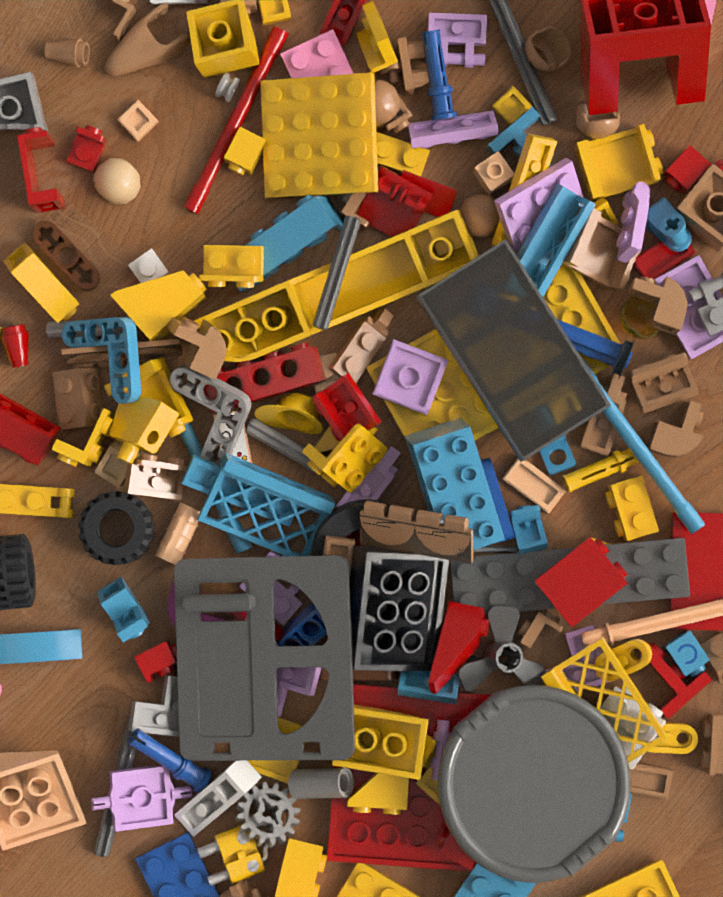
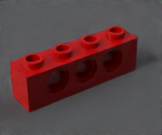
M308 342L292 346V352L281 355L280 351L263 355L264 360L253 363V360L238 362L235 364L236 369L226 371L225 367H223L216 377L229 385L233 378L238 377L242 383L241 391L249 396L251 403L327 381L318 348L315 346L309 347ZM289 361H294L297 365V372L292 377H288L284 370L285 365ZM262 369H266L270 376L269 381L265 385H260L257 381V374ZM205 385V395L210 399H216L217 390L215 387ZM238 400L232 402L234 404V408L239 407ZM209 408L210 413H217Z

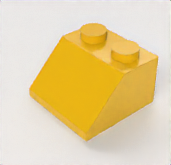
M230 0L186 11L194 64L204 78L259 65L256 40L244 0Z

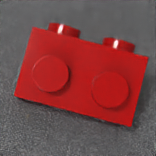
M349 373L339 378L323 391L312 396L317 412L326 418L332 427V434L340 442L356 424H361L367 431H370L382 422Z

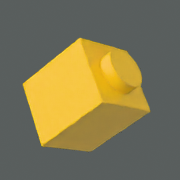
M239 127L224 157L225 162L229 164L228 169L241 176L245 172L252 175L263 154L266 139Z

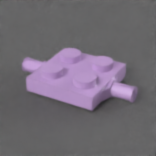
M161 764L109 771L110 790L108 796L91 798V803H93L91 807L93 811L109 808L112 813L113 830L116 832L173 824L172 809L175 799L191 798L192 789L190 785L174 788L170 780V770Z

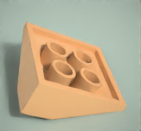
M58 751L0 753V846L3 851L87 824Z

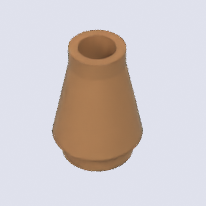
M81 38L46 42V59L56 60L78 68L81 65L88 64L90 57L89 43L83 42Z

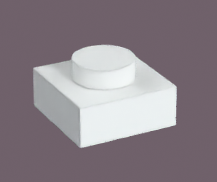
M152 248L128 265L140 283L169 274Z

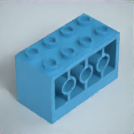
M457 418L405 435V441L427 511L442 513V524H444L447 514L467 517L469 520L468 528L473 529V550L505 540L470 426L461 418Z

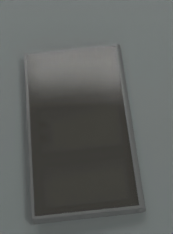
M506 239L416 296L520 462L526 461L528 457L611 406V403Z

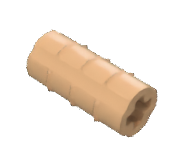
M180 502L175 514H173L169 527L166 528L167 531L162 541H160L161 544L155 556L174 565L182 560L198 527L200 511Z

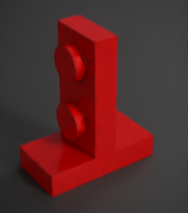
M646 642L652 651L649 665L674 692L657 707L663 712L662 715L669 719L709 684L712 679L705 671H702L698 675L691 677L686 683H683L682 680L685 676L674 664L671 667L666 664L662 659L666 654L655 642L651 645Z

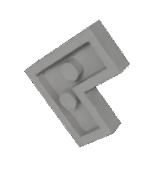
M165 675L161 704L132 701L129 731L133 732L139 728L144 733L180 737L178 676Z

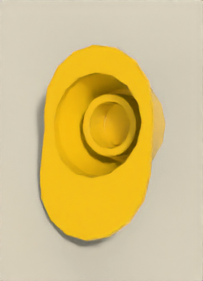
M290 393L282 397L277 405H263L255 409V417L262 423L272 427L296 430L307 434H319L323 430V426L318 420L319 413L315 408V402L311 396L302 393Z

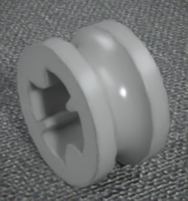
M225 73L219 82L215 96L218 98L224 96L225 101L229 102L237 89L239 78L231 79L230 74Z

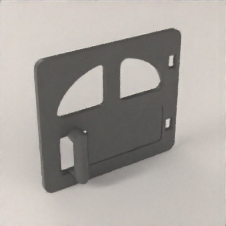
M340 555L192 558L178 561L174 568L179 734L182 756L190 761L346 760L350 758L355 751L350 575L347 559ZM281 579L294 584L313 602L321 615L327 631L328 640L324 645L279 646L276 644L273 587L277 580ZM243 582L246 585V593L200 594V585L202 583ZM201 612H247V618L244 621H203L201 619ZM284 667L325 668L329 673V680L318 709L301 728L289 734L282 733L278 728L277 669ZM304 742H320L321 752H303ZM215 743H230L231 753H214Z

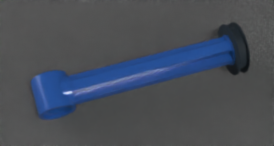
M472 282L461 310L477 318L489 320V318L495 317L516 302L498 296L499 292L495 289ZM531 308L506 323L535 336H538L534 327L536 325H544L540 323L543 319L538 311ZM558 320L578 353L613 366L611 376L615 373L620 378L623 369H627L633 352L631 350L635 339L632 343L627 341L626 337L621 345ZM554 336L548 339V341L558 344Z

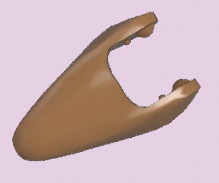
M160 4L146 12L122 38L105 63V71L108 75L113 77L121 76L174 59L185 50L190 42V34L188 32L179 34L178 38L163 45L149 31L147 24L160 16L166 15L169 9L168 4Z

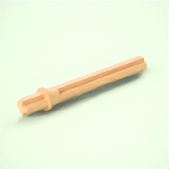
M723 599L624 623L609 625L607 622L604 623L602 628L581 633L582 643L584 647H587L601 637H604L606 642L613 646L614 642L723 616Z

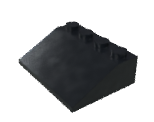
M354 545L350 575L353 670L431 671L441 634L449 560L373 546Z

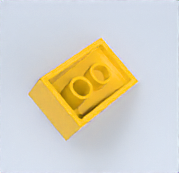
M354 704V754L346 760H333L332 765L420 780L429 719Z

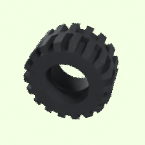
M110 491L109 493L98 495L94 500H90L87 503V508L83 509L81 521L78 522V528H80V534L78 535L84 544L83 548L85 551L89 552L95 560L111 565L128 564L142 557L141 555L150 548L149 545L154 539L155 522H153L151 510L137 496L125 492ZM112 511L125 512L131 517L134 524L131 539L120 546L108 544L102 538L100 532L102 519Z
M24 533L0 536V610L31 607L36 595V577L30 542Z

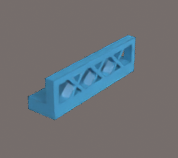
M558 183L516 255L534 284L537 285V289L542 296L546 293L596 205ZM581 204H582L583 206H582L580 212H579L578 215L575 217L577 211L579 210V208H580V206H581ZM509 267L499 287L523 299L528 295Z

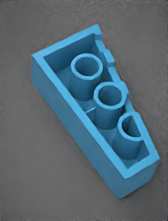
M310 194L297 202L298 208L289 214L286 211L273 220L275 225L268 230L262 228L249 237L251 242L245 246H264L263 281L281 269L279 265L282 263L287 265L302 256L304 253L302 249L306 246L311 248L325 241L328 236L326 232L332 228L338 229V231L342 229L344 219L329 197H312ZM254 282V287L261 282ZM238 287V289L240 290V292H246V291H249V290L252 289V288Z

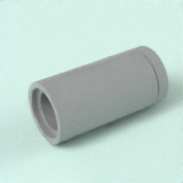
M348 768L295 769L290 773L288 788L291 796L295 799L347 798L353 792L354 778Z

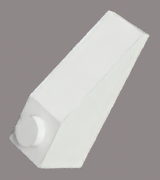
M247 760L235 761L174 815L194 837L246 794L262 777Z

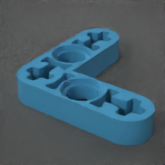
M114 317L66 323L62 329V338L68 347L78 348L107 345L112 397L121 404L136 402L141 395L137 331L133 320L129 317ZM97 325L102 328L103 332L100 340L95 335ZM123 327V333L114 334L113 328ZM84 331L85 337H75V332ZM122 353H125L128 359L125 368L120 363ZM124 387H128V393H125Z

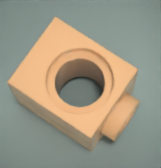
M499 151L474 167L473 174L489 196L512 182L514 172Z

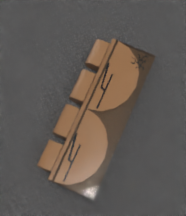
M180 339L137 342L139 365L153 360L152 358L158 359L163 357L165 362L179 361V356H183ZM107 345L62 349V356L66 365L73 366V369L95 368L96 363H99L100 368L109 367ZM122 353L120 363L124 366V361H128L126 354Z
M366 501L364 510L360 511V544L469 564L473 562V529L468 528L469 520L467 517L447 514L444 524H442V513L418 510L416 519H414L415 509L391 505L388 512L387 504Z

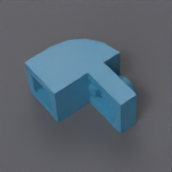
M122 576L97 591L100 604L112 619L116 633L123 643L128 639L138 637L148 627L150 621L144 609Z

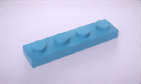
M192 455L181 483L209 494L221 466ZM225 475L220 485L223 495L240 489L236 479ZM241 482L243 487L248 486V484ZM258 488L246 492L250 506L267 500L264 491ZM219 491L215 496L216 498L220 497ZM268 493L270 498L275 497V495ZM242 494L226 500V502L243 509L247 508ZM285 499L272 503L277 517L294 511L290 501ZM269 505L253 511V513L268 519L274 518ZM291 517L279 523L290 527V524L294 517Z

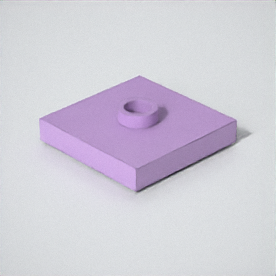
M393 339L372 395L428 415L448 360Z

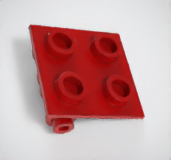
M382 166L378 173V192L367 194L357 215L367 220L370 226L390 237H394L417 226L433 194Z

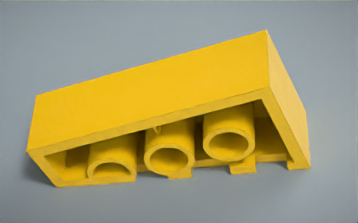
M289 838L275 897H318L320 884H316L315 880L317 872L323 873L327 855L322 854L323 846Z

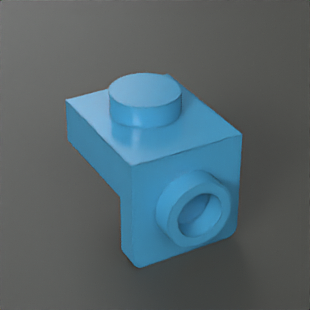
M523 505L510 512L511 525L520 555L548 548L539 505Z

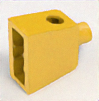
M142 396L133 403H119L109 432L112 438L122 443L116 458L133 465L139 450L151 454L156 453L178 418L179 413L160 401Z

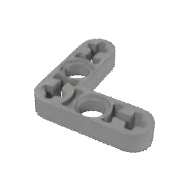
M183 364L171 373V385L177 392L217 412L202 449L201 458L221 466L225 452L231 455L251 410V399L246 393L218 378L214 380ZM183 373L187 374V380L190 381L187 384L183 383V377L181 376ZM201 380V383L197 386L195 383ZM205 385L215 387L217 390L216 399H210L205 395ZM238 400L240 409L235 412L233 417L228 416L234 409L232 402ZM221 423L231 426L233 431L232 437H225L221 434L219 429ZM219 444H222L223 446L218 452L219 459L216 461L213 459L214 454L212 452Z

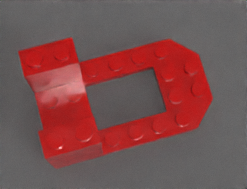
M580 0V77L589 115L618 112L620 62L666 57V66L676 105L705 102L711 37V22L705 0Z

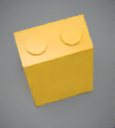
M183 270L117 290L111 294V297L150 341H158L170 332L167 327L172 317L182 321L183 317L186 318L207 300L203 293L207 289L194 273L188 276Z

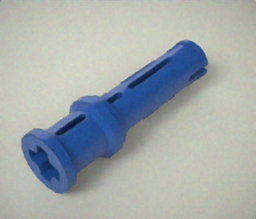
M440 29L421 32L430 83L427 95L431 97L433 108L431 120L455 117L457 112L453 111L451 98L453 87H451V84L448 85Z
M139 728L132 732L133 735L141 739V742L130 736L127 744L169 769L174 779H182L190 784L192 790L196 793L201 792L207 786L212 775L210 769H202L192 761L179 756L142 732Z

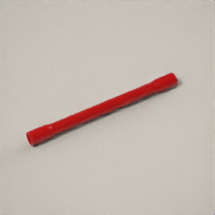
M273 26L263 46L259 65H256L198 181L194 184L183 206L186 210L199 215L210 193V188L225 160L224 157L261 88V81L265 80L274 60L278 57L289 36V33L285 30Z

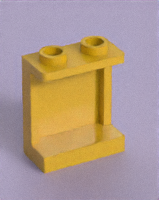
M644 123L636 128L592 141L587 139L576 143L574 147L591 202H595L602 197L605 199L626 193L629 190L631 191L638 181H642L648 186L659 182L661 179L660 175L663 174L662 164L659 157L654 158L651 148L655 146L654 137L650 129L646 130Z
M164 358L150 360L139 366L141 380L140 396L160 401L179 413L178 418L168 433L170 438L186 431L184 425L194 421L181 393L177 392L171 385V373ZM108 383L104 387L108 396H112L111 384ZM124 387L125 392H128V387Z

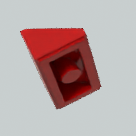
M403 170L401 177L433 194L424 211L425 213L438 218L450 213L457 190Z

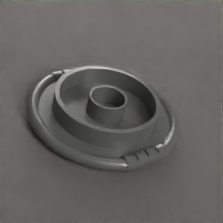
M544 685L517 686L496 691L453 727V731L446 742L440 759L438 796L441 811L451 835L460 848L478 865L489 872L513 881L525 883L551 882L569 876L573 877L616 840L629 805L630 770L625 750L616 731L609 721L590 703L573 693L556 687Z

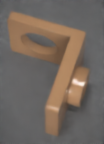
M103 0L125 13L113 34L115 40L120 42L137 15L136 9L133 5L129 4L130 0Z

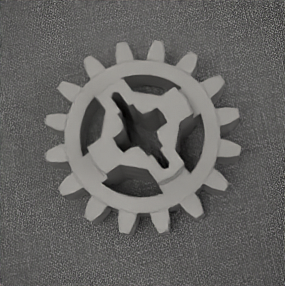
M263 782L260 790L254 785L250 789V794H244L241 797L243 802H239L236 806V809L242 812L235 817V821L243 822L239 832L247 831L249 833L246 839L248 842L256 838L258 847L264 841H267L269 848L275 845L276 840L282 845L286 841V836L291 837L295 833L292 827H297L300 820L294 818V816L299 814L300 808H293L292 806L297 799L293 797L288 799L286 796L289 791L288 788L282 792L278 791V783H275L272 788H268L267 782ZM253 802V808L255 812L254 815L250 817L249 809L251 803ZM263 812H271L273 814L272 818L270 816L264 817ZM284 812H286V822L283 827L281 816Z

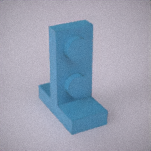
M531 107L489 143L487 151L491 155L498 151L501 153L512 143L514 145L512 151L519 159L527 136L524 132L539 120L540 115Z

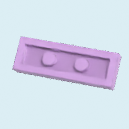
M493 110L439 120L415 122L408 125L412 148H429L443 143L456 144L463 140L487 139L490 136L499 135L498 124Z

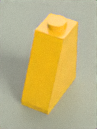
M25 242L3 261L13 276L57 323L62 319L66 321L75 314L79 302Z

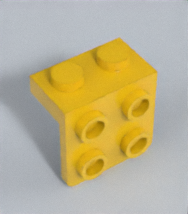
M105 408L103 409L84 451L56 439L52 450L58 452L57 459L75 467L78 462L89 467L92 466L93 462L97 464L104 452V447H101L105 436L110 437L109 432L115 414Z
M356 424L328 457L310 443L303 449L302 453L310 459L307 465L318 475L323 473L322 477L333 487L339 484L351 494L375 465L382 460L387 452V447L361 424Z

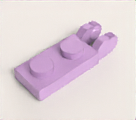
M638 181L633 186V190H629L624 195L622 205L625 208L621 216L623 227L616 246L619 247L617 260L624 263L632 259L642 249L650 198L649 186L642 181Z

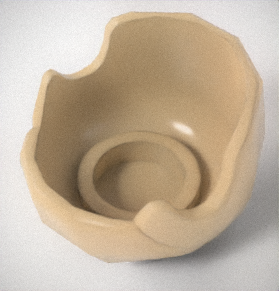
M109 158L101 163L94 173V187L111 204H127L137 196L141 188L138 171L132 164L122 158Z

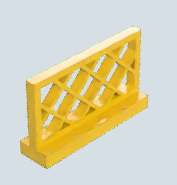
M601 637L557 666L547 670L541 676L547 686L568 691L579 697L582 696L583 689L600 692L596 709L603 715L616 717L614 725L616 733L620 719L636 722L634 738L617 734L620 740L632 743L631 753L627 755L628 763L669 738L604 637ZM598 647H601L607 656L605 667L588 663L590 653ZM586 655L584 662L577 661ZM610 662L615 668V670L609 668ZM571 664L583 667L581 681L569 680L563 669ZM587 668L604 672L601 687L584 684ZM608 673L621 677L623 680L622 692L605 689ZM573 686L579 687L578 693L576 692ZM626 687L628 688V690L630 691V693H631L632 695L625 693V692H626ZM603 694L620 697L617 712L600 709ZM624 698L638 703L640 707L638 718L621 714ZM643 713L645 714L648 720L642 719ZM640 724L652 726L658 737L650 742L637 739ZM636 744L644 745L639 749L635 750Z

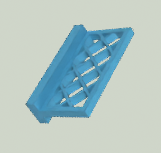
M225 452L220 470L198 515V521L285 556H309L314 535L325 517L331 514L335 502L331 495ZM225 475L236 479L240 489L223 495L220 485ZM241 482L248 484V486L243 487ZM256 488L263 490L267 500L250 506L246 492ZM219 491L220 497L215 498L217 492ZM268 493L275 495V497L270 498ZM242 494L247 508L231 514L226 500ZM283 499L290 501L294 511L277 517L272 503ZM223 502L228 514L227 516L219 519L207 516L211 506ZM295 504H297V505H299V506H302V507L299 508V509H296ZM269 505L274 518L257 524L253 511ZM309 510L319 513L316 523L303 527L299 514ZM250 513L255 526L245 530L237 528L233 519ZM296 516L301 529L284 535L279 522ZM230 520L232 525H229V524L224 523V522H227V521ZM277 524L281 537L271 541L264 539L260 530ZM257 531L259 536H256V535L251 534V533ZM311 531L309 537H307L306 533ZM303 534L306 544L302 552L298 553L291 550L287 540ZM284 542L285 547L279 545V543Z

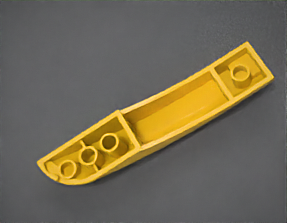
M455 210L351 254L328 328L440 282L477 258L476 247L472 237L469 236L460 211ZM331 263L196 319L194 322L201 325L203 319H205L220 332L226 346L224 361L230 362L252 360L321 332L323 330L313 326V321Z

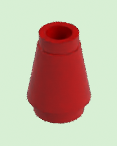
M24 324L2 327L0 338L12 368L29 365V330H25Z

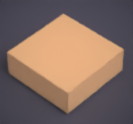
M139 100L117 119L138 142L159 123Z

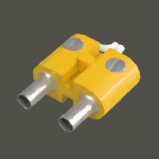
M240 825L215 835V842L198 848L197 851L200 858L220 852L225 870L207 876L210 886L228 879L233 884L264 872L263 862L267 859V849L269 847L267 841H264L266 844L263 847L264 855L261 858L254 838L248 842L246 839L249 833L247 831L239 832L242 826Z

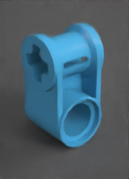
M664 197L649 207L645 227L653 235H656L670 250L679 252L687 249L692 242V236L686 228L683 216Z

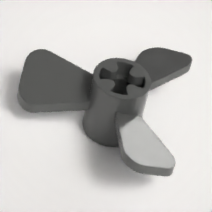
M510 606L490 607L486 612V617L489 619V628L493 641L485 647L483 659L465 663L459 667L457 676L462 688L467 691L474 690L493 670L513 673L524 686L542 685L543 679L541 676L545 673L544 667L539 663L523 659L520 647L511 643L520 617L519 611ZM501 654L502 656L507 657L505 663L498 660V657Z

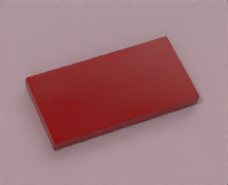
M672 512L671 539L685 538L690 597L670 598L669 612L723 599V513H698L705 525L693 534H690L676 513ZM723 616L669 629L723 631Z

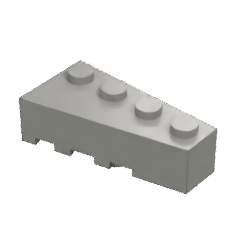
M28 72L0 79V131H24L29 128L40 127L42 131L47 130L48 132L34 74Z

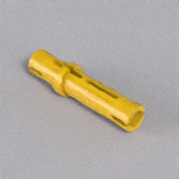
M629 448L621 452L616 450L612 452V456L589 464L567 475H562V479L567 491L570 493L618 471L623 473L627 471V467L635 465L639 461Z

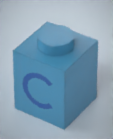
M684 630L662 645L674 665L685 677L689 674L691 677L698 675L706 669L704 664L710 661L690 630Z

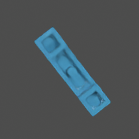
M81 629L0 634V664L83 658Z

